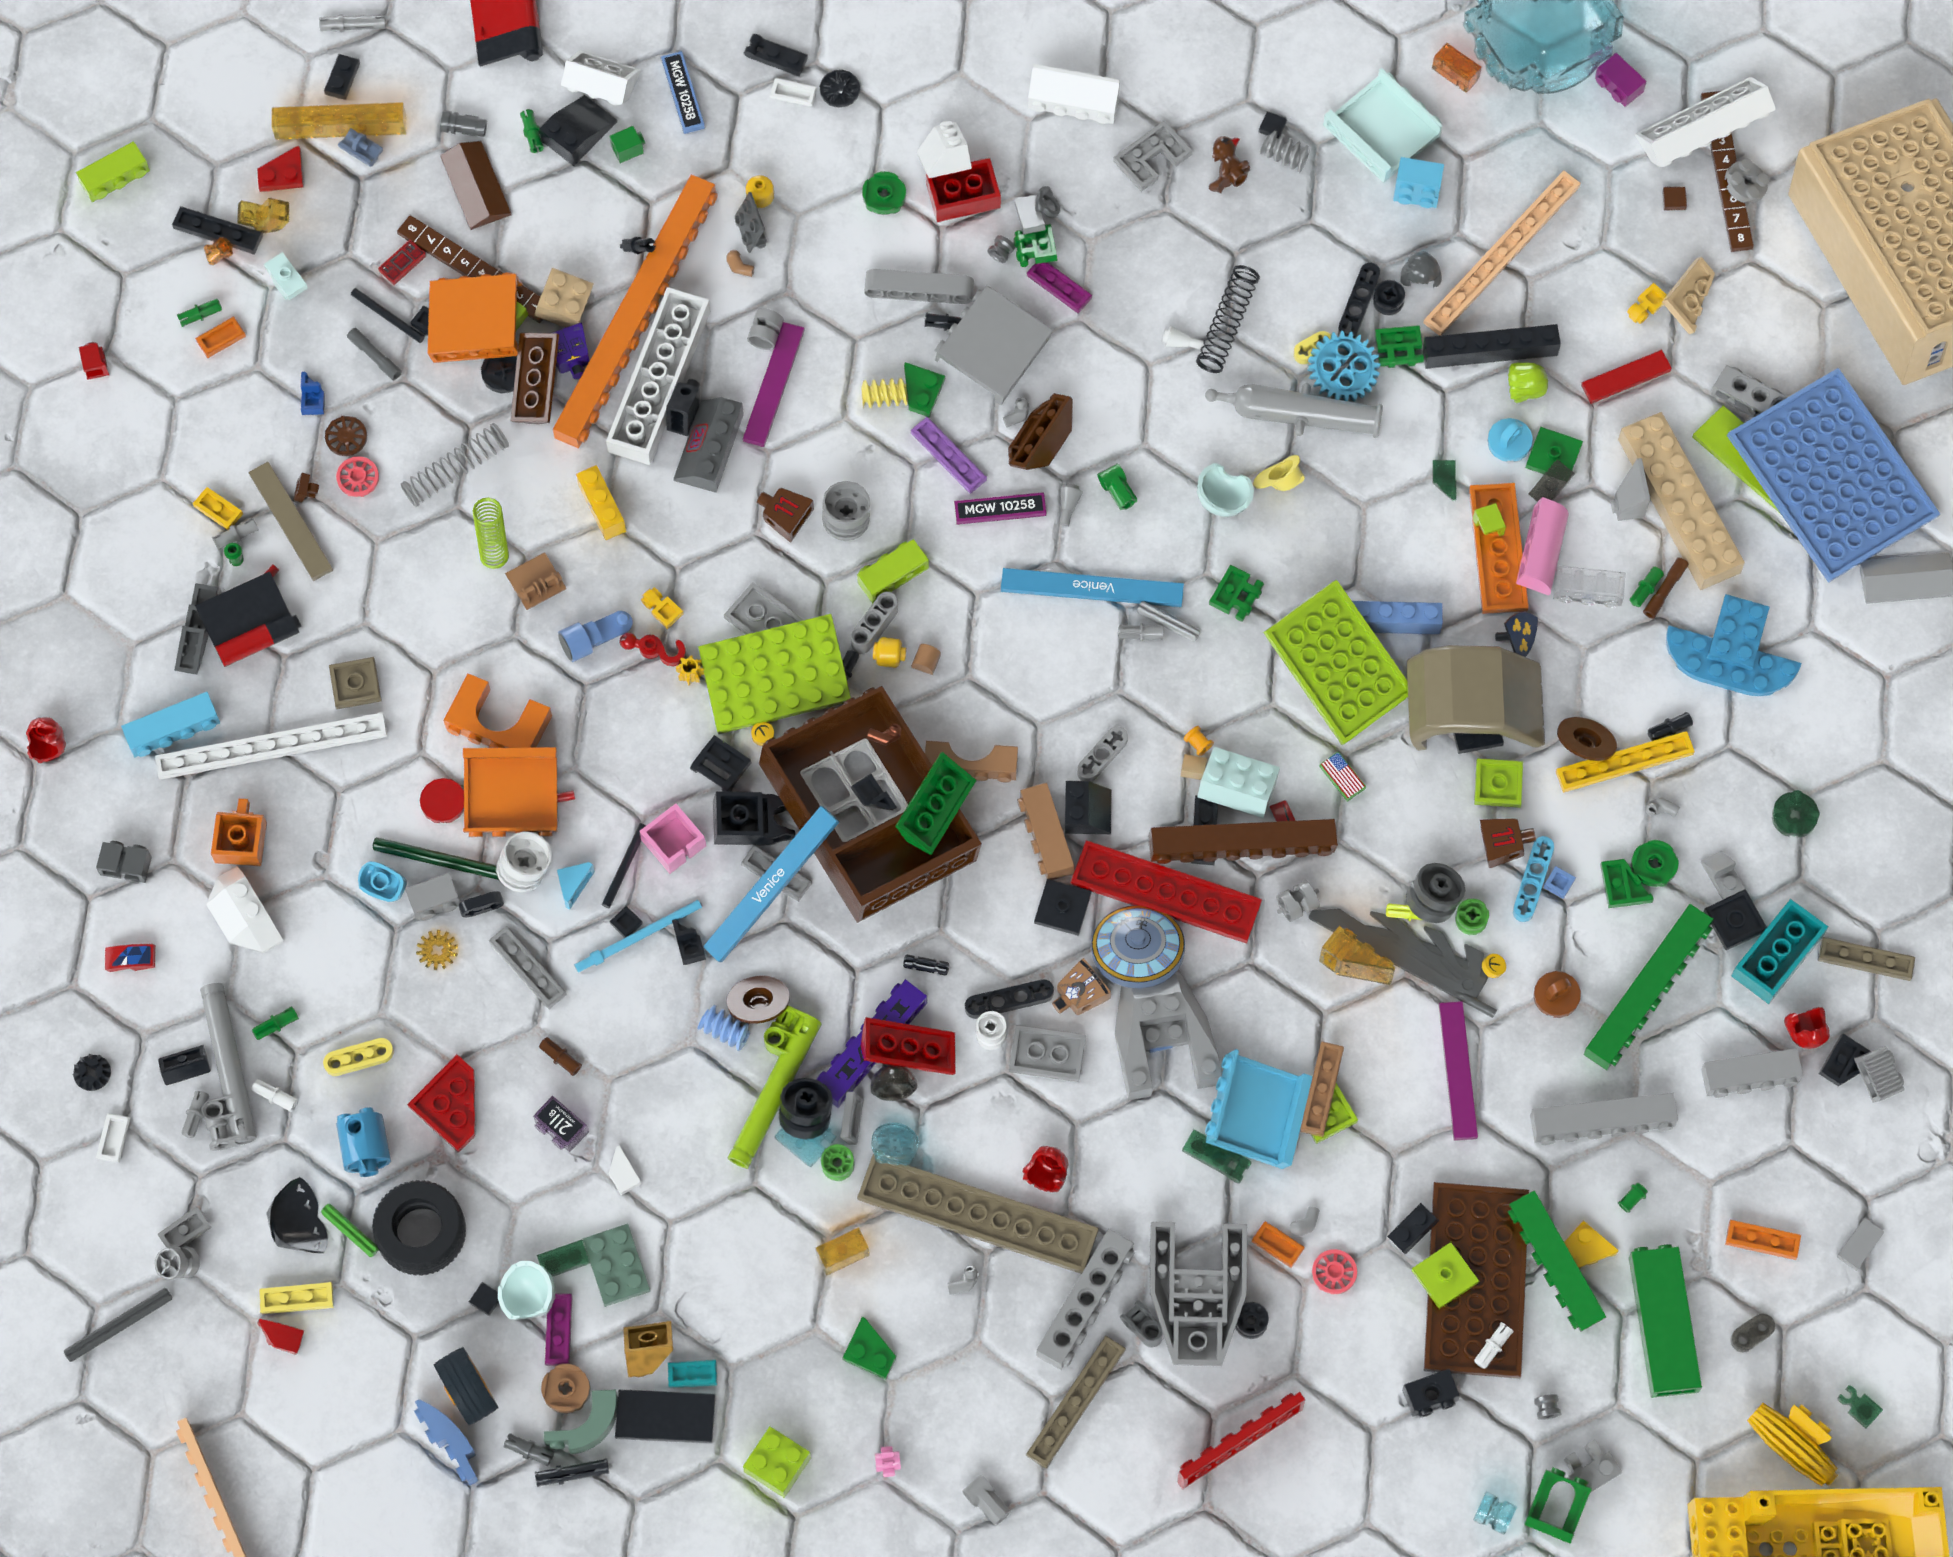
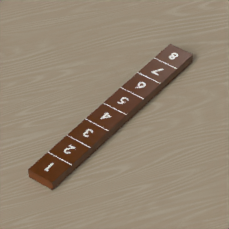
M1721 91L1701 93V101ZM1731 133L1727 137L1711 141L1710 148L1730 251L1736 252L1753 250L1754 245L1746 204L1738 201L1729 193L1727 189L1729 184L1727 179L1725 180L1726 171L1737 162Z
M411 215L408 216L397 230L399 236L407 241L411 240L420 249L463 276L480 277L483 274L492 276L503 274L498 269ZM523 285L518 286L517 302L527 309L528 317L540 324L543 319L534 315L541 296Z

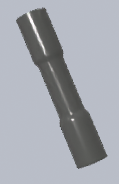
M357 328L349 331L347 338L361 351L365 352L391 380L394 381L400 377L402 371L389 358H386L376 349L369 339Z

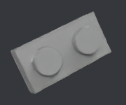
M196 1207L157 1235L166 1248L184 1247L212 1227L199 1208Z

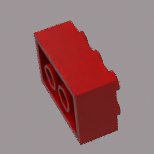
M990 158L971 162L972 169L928 178L926 174V186L936 222L1001 208V194Z

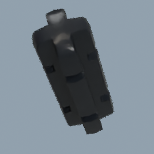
M908 954L904 957V968L913 969L914 967L918 971L938 972L939 975H947L949 971V963L945 961L936 962L937 960L915 958V956Z

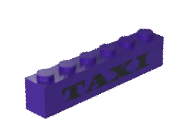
M905 979L902 984L897 983L890 992L891 997L886 1002L883 1000L878 1005L873 1018L910 1024L928 1003L927 995ZM864 1023L860 1028L862 1031L857 1037L852 1036L846 1043V1050L842 1054L838 1053L830 1063L832 1066L829 1070L821 1072L816 1079L829 1088L833 1098L832 1104L837 1108L845 1101L846 1092H853L876 1065V1062L864 1061L861 1039Z

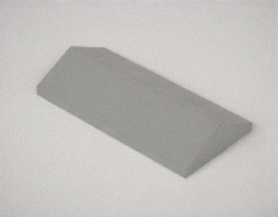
M1949 553L1869 559L1859 564L1866 604L1953 596V562Z

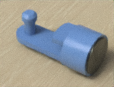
M617 611L595 622L590 621L584 625L577 622L558 631V638L568 659L571 662H575L592 654L594 647L628 632L632 627L633 620L627 612Z

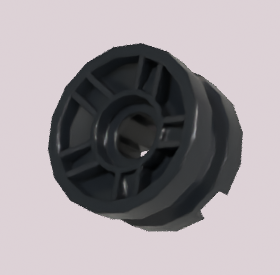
M1385 280L1379 283L1375 288L1373 298L1375 309L1379 313L1389 316L1401 311L1405 299L1404 287L1395 280Z
M1248 1302L1243 1304L1235 1329L1242 1337L1247 1339H1256L1262 1336L1267 1329L1268 1312L1259 1303ZM1254 1316V1320L1256 1322L1254 1324H1249L1247 1322V1319Z

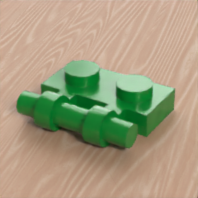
M1051 224L1045 225L1046 230L1023 234V231L1018 230L1014 233L1013 241L1017 248L1016 258L1020 262L1021 267H1027L1030 258H1035V264L1057 261ZM1032 244V247L1026 248L1027 245Z
M1420 325L1375 329L1377 353L1386 352L1387 357L1378 358L1380 367L1388 366V368H1395V365L1408 364V366H1415L1416 363H1424L1423 354L1415 355L1414 350L1422 349ZM1406 351L1407 355L1395 356L1394 352Z
M1230 564L1212 595L1209 605L1228 615L1235 608L1238 610L1235 618L1243 622L1245 617L1251 613V606L1254 601L1259 599L1262 594L1261 589L1264 583L1256 580L1254 585L1249 584L1250 574ZM1242 591L1248 594L1244 602L1238 599Z

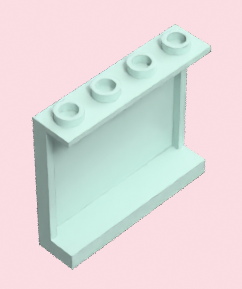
M1382 68L1379 69L1376 79L1336 112L1332 110L1327 112L1323 126L1383 183L1398 171L1401 157L1413 159L1441 136L1442 130L1439 118L1435 115L1432 116L1422 102L1416 101L1406 87H1401L1396 82L1394 76Z

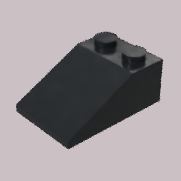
M584 95L554 113L539 128L541 141L575 166L618 121Z

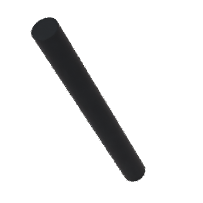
M357 288L352 290L351 296L418 343L424 340L425 336L370 297Z
M639 823L601 904L605 908L610 909L641 843L639 831L646 826L645 824Z

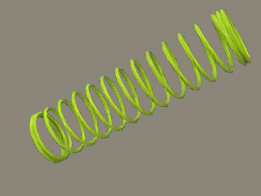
M482 498L474 504L472 510L480 560L487 568L497 569L504 566L509 558L502 506L494 498ZM488 501L494 503V504L484 503V504L479 505V504L482 503V502H488ZM484 505H491V506H494V507H495V508H493V507H483V508L479 509L480 507H482V506H484ZM484 509H493V510H495V511L487 510V511H483V512L479 513L480 511H482V510H484ZM488 512H491V513H495V514H496V515H494V514H485V515H483V516H481V517L479 518L480 515H482V514H484V513H488ZM486 516L496 517V518H492V517H491V518H485V519L481 520L483 517H486ZM495 545H498V546L493 547V548H488V547H487V546H495ZM499 548V549L496 550V551H486V550H485V549L493 550V549ZM500 555V556L497 557V558H487V557H486V556L494 557V556ZM501 562V563L498 564V565H489V564H487V563L495 564V563Z

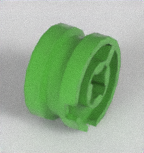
M1478 899L1463 901L1458 906L1455 916L1458 929L1468 935L1481 933L1486 928L1489 919V910L1486 908V904ZM1469 914L1476 915V918H1474V920H1471Z
M835 1144L824 1150L821 1156V1166L825 1176L833 1181H842L850 1177L854 1170V1158L849 1148L844 1145ZM841 1159L842 1164L840 1166L833 1164V1162Z

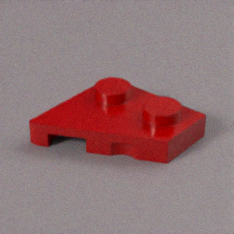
M300 146L292 148L257 168L260 192L304 187Z

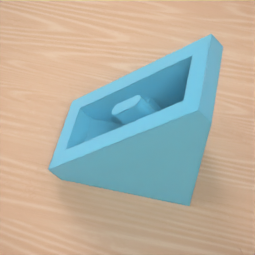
M590 862L557 870L565 905L569 910L595 872L593 864Z

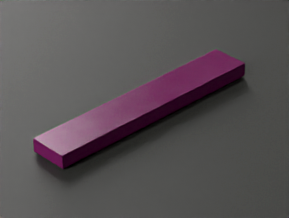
M783 322L746 427L743 442L765 447L805 332L804 327Z
M1463 1001L1439 1003L1453 1140L1477 1139L1478 1133Z

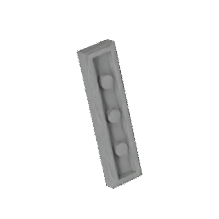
M507 926L489 940L494 949L548 1009L552 1008L567 995L566 991Z

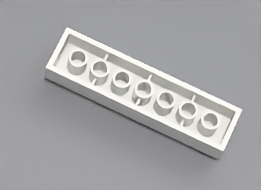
M667 287L607 437L608 453L651 465L667 424L666 406L677 384L684 381L711 312L709 299Z

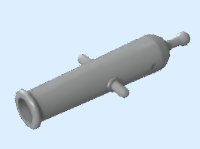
M1309 383L1303 384L1301 393L1255 384L1243 385L1236 393H1221L1215 389H1209L1205 393L1206 399L1210 402L1218 400L1233 404L1236 412L1245 418L1295 424V434L1297 436L1303 435L1305 426L1368 433L1373 434V437L1377 438L1383 409L1382 404H1378L1376 407L1311 395V385Z

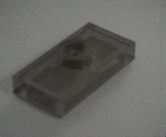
M1556 460L1528 495L1536 502L1542 497L1553 501L1575 473L1559 460Z

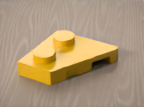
M1582 1221L1564 1241L1579 1269L1583 1266L1597 1263L1599 1260L1609 1256H1615L1619 1251L1585 1221Z

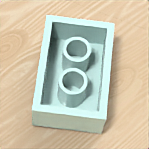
M1214 747L1201 779L1197 797L1264 818L1276 786L1280 767Z

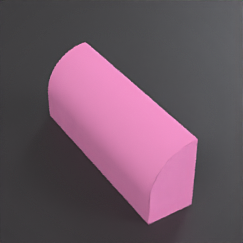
M1544 497L1534 505L1516 584L1548 596L1551 594L1569 516L1568 510L1563 505Z

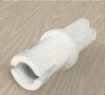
M257 1079L252 1086L254 1093L269 1100L270 1104L275 1103L289 1112H292L298 1103L297 1098L281 1091L279 1086L275 1088L260 1079Z
M1500 1323L1491 1338L1485 1340L1486 1345L1475 1358V1363L1484 1369L1487 1368L1495 1355L1502 1351L1501 1347L1514 1332L1511 1328L1505 1327L1504 1323Z

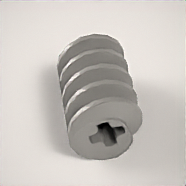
M1275 130L1265 139L1260 154L1262 155L1267 151V158H1271L1274 155V161L1279 162L1282 159V165L1284 166L1290 162V169H1295L1298 166V172L1300 173L1307 161L1309 146L1306 145L1301 150V142H1298L1295 146L1292 145L1293 138L1284 142L1285 135L1282 134L1279 138H1276L1277 131Z

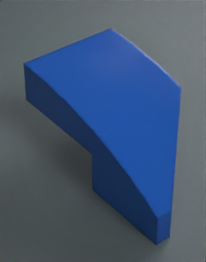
M301 372V414H324L325 394L321 384L317 381L314 382L308 377L306 372Z

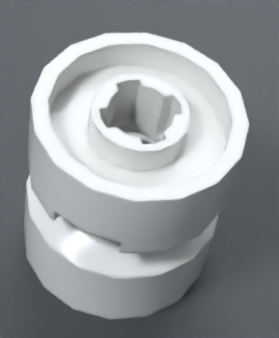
M987 1011L977 1019L976 1039L979 1045L988 1050H995L1005 1043L1006 1021L1000 1013Z

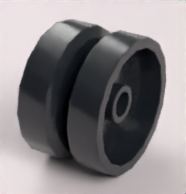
M799 1078L789 1082L783 1088L780 1097L779 1122L783 1130L799 1139H814L822 1135L828 1129L831 1120L833 1098L829 1088L822 1082L811 1078Z

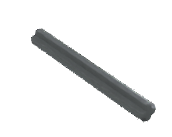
M166 1288L160 1290L64 1350L66 1358L70 1362L76 1360L172 1300L170 1292Z

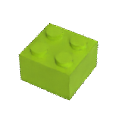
M769 1426L744 1463L743 1470L744 1473L785 1498L810 1461L811 1453Z

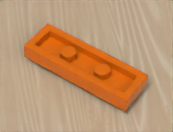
M1730 1220L1725 1245L1796 1260L1801 1235Z

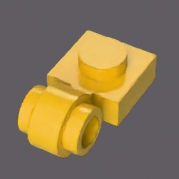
M1652 283L1638 296L1637 301L1640 304L1634 303L1628 309L1629 318L1635 323L1642 324L1649 316L1647 310L1654 315L1664 305L1662 301L1667 294L1655 283Z
M655 587L648 589L642 595L641 602L649 610L652 607L654 608L651 611L652 615L666 629L670 628L684 615L683 610L668 596L661 601L663 596Z

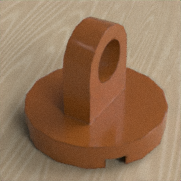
M1553 971L1539 978L1534 988L1533 998L1536 1006L1542 1013L1554 1016V1018H1562L1576 1010L1580 1002L1581 990L1578 982L1571 975L1565 972Z

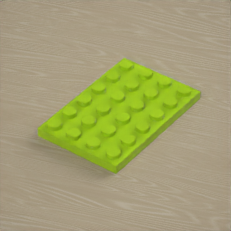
M1337 579L1263 632L1341 745L1347 743L1408 698L1407 679Z
M832 614L698 646L718 734L751 727L757 723L771 722L840 705L851 698Z

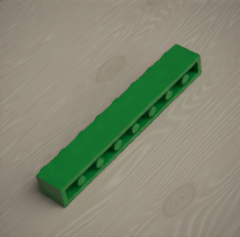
M1692 904L1688 905L1586 1047L1584 1056L1606 1071L1611 1065L1615 1067L1623 1056L1620 1054L1624 1046L1626 1048L1630 1047L1636 1038L1633 1035L1636 1029H1643L1649 1020L1646 1015L1650 1010L1655 1012L1662 1001L1659 999L1663 992L1667 994L1675 983L1672 981L1676 974L1680 976L1687 967L1686 959L1689 956L1692 958L1695 956L1700 948L1698 943L1701 938L1706 940L1712 932L1713 928L1710 926L1713 918Z

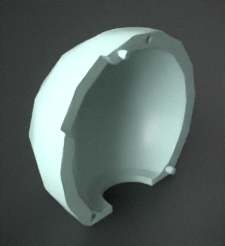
M1217 463L1204 468L1199 475L1197 494L1202 506L1212 514L1221 517L1235 516L1243 512L1253 500L1254 489L1249 477L1242 474L1231 476L1224 471L1223 466Z
M520 1261L511 1265V1268L504 1274L500 1286H498V1301L501 1310L511 1320L527 1319L547 1314L555 1300L556 1287L552 1275L543 1266L532 1261Z

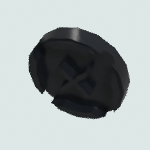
M517 356L486 358L483 361L481 375L487 388L501 394L514 391Z

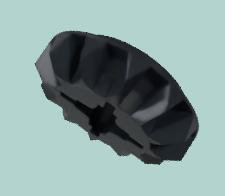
M89 1053L88 1056L80 1057V1060L74 1065V1080L84 1090H99L110 1079L111 1067L108 1061L101 1055ZM86 1066L92 1069L97 1067L95 1070L97 1079L94 1076L92 1077V1075L86 1076L88 1073Z

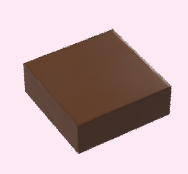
M1663 187L1664 210H1686V188Z

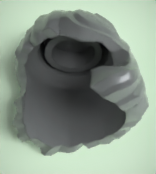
M1428 252L1415 253L1403 266L1400 282L1404 286H1411L1409 280L1416 284H1428L1434 280L1433 287H1438L1442 281L1438 262Z

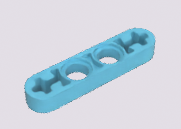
M1546 836L1538 837L1533 844L1515 901L1513 915L1520 922H1527L1534 915L1554 851L1553 841ZM1542 843L1546 844L1547 848L1543 858L1538 857L1540 847L1538 846H1541ZM1538 863L1543 867V872L1535 874L1531 871L1530 866ZM1532 884L1536 887L1537 892L1533 895H1528L1524 891V886ZM1524 900L1529 901L1527 906L1528 912L1525 915L1520 914Z

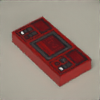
M409 240L385 261L378 270L395 285L426 257V254Z

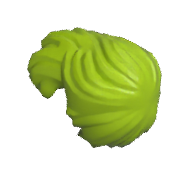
M1517 362L1509 366L1510 399H1513L1515 403H1520L1527 399H1536L1546 394L1548 376L1542 366L1528 362Z

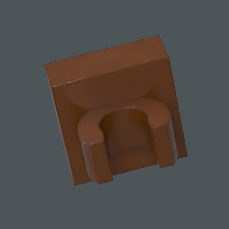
M300 474L297 479L293 501L302 503L306 496L315 498L316 494H318L319 485L309 483L310 474Z

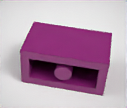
M1617 53L1597 68L1595 75L1598 85L1608 90L1613 99L1624 107L1644 92L1647 82Z

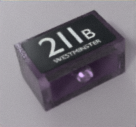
M553 1095L533 1115L536 1123L534 1125L535 1128L543 1135L548 1133L553 1138L552 1142L560 1150L565 1148L569 1153L589 1133L587 1125Z

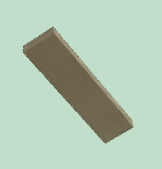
M1823 937L1818 961L1911 981L1915 957Z

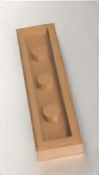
M1321 1041L1300 1132L1323 1137L1344 1046Z

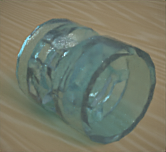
M1486 1491L1473 1520L1484 1526L1491 1524L1493 1530L1505 1535L1517 1506L1506 1500L1501 1503L1499 1502V1497Z

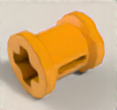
M1199 726L1192 728L1183 738L1185 742H1189L1196 749L1198 756L1204 755L1214 744L1212 740H1208L1204 736Z

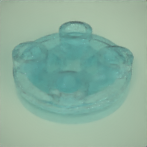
M883 1124L872 1135L871 1149L875 1154V1160L881 1164L910 1165L918 1152V1136L910 1127L904 1124Z

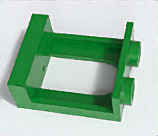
M1552 1467L1551 1471L1546 1469L1524 1525L1571 1544L1592 1488L1588 1487V1481L1576 1476L1574 1480L1565 1477L1566 1472ZM1564 1481L1573 1486L1575 1497L1561 1529L1540 1520L1552 1487L1557 1482Z

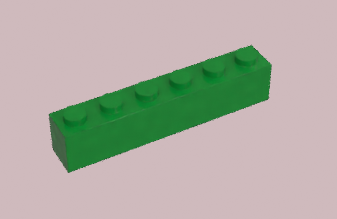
M1535 1190L1510 1203V1210L1507 1212L1513 1223L1518 1222L1523 1231L1519 1233L1526 1245L1530 1243L1535 1252L1531 1253L1536 1264L1538 1266L1542 1264L1547 1272L1543 1276L1549 1287L1555 1286L1559 1293L1555 1297L1561 1308L1566 1307L1570 1316L1567 1318L1573 1329L1578 1328L1582 1332L1605 1319V1313Z

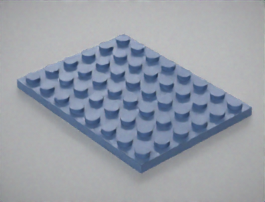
M1839 368L1727 434L1731 443L1828 583L1940 515V512Z

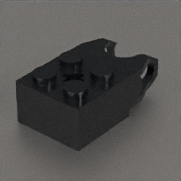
M716 791L713 799L714 845H773L782 841L793 840L795 830L781 826L775 821L774 815L788 811L777 795L762 794V792Z

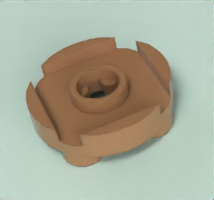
M560 1364L544 1376L541 1392L548 1407L559 1413H572L581 1410L590 1395V1383L585 1373L579 1367L572 1364ZM565 1383H569V1387L573 1388L567 1395H564L559 1390Z

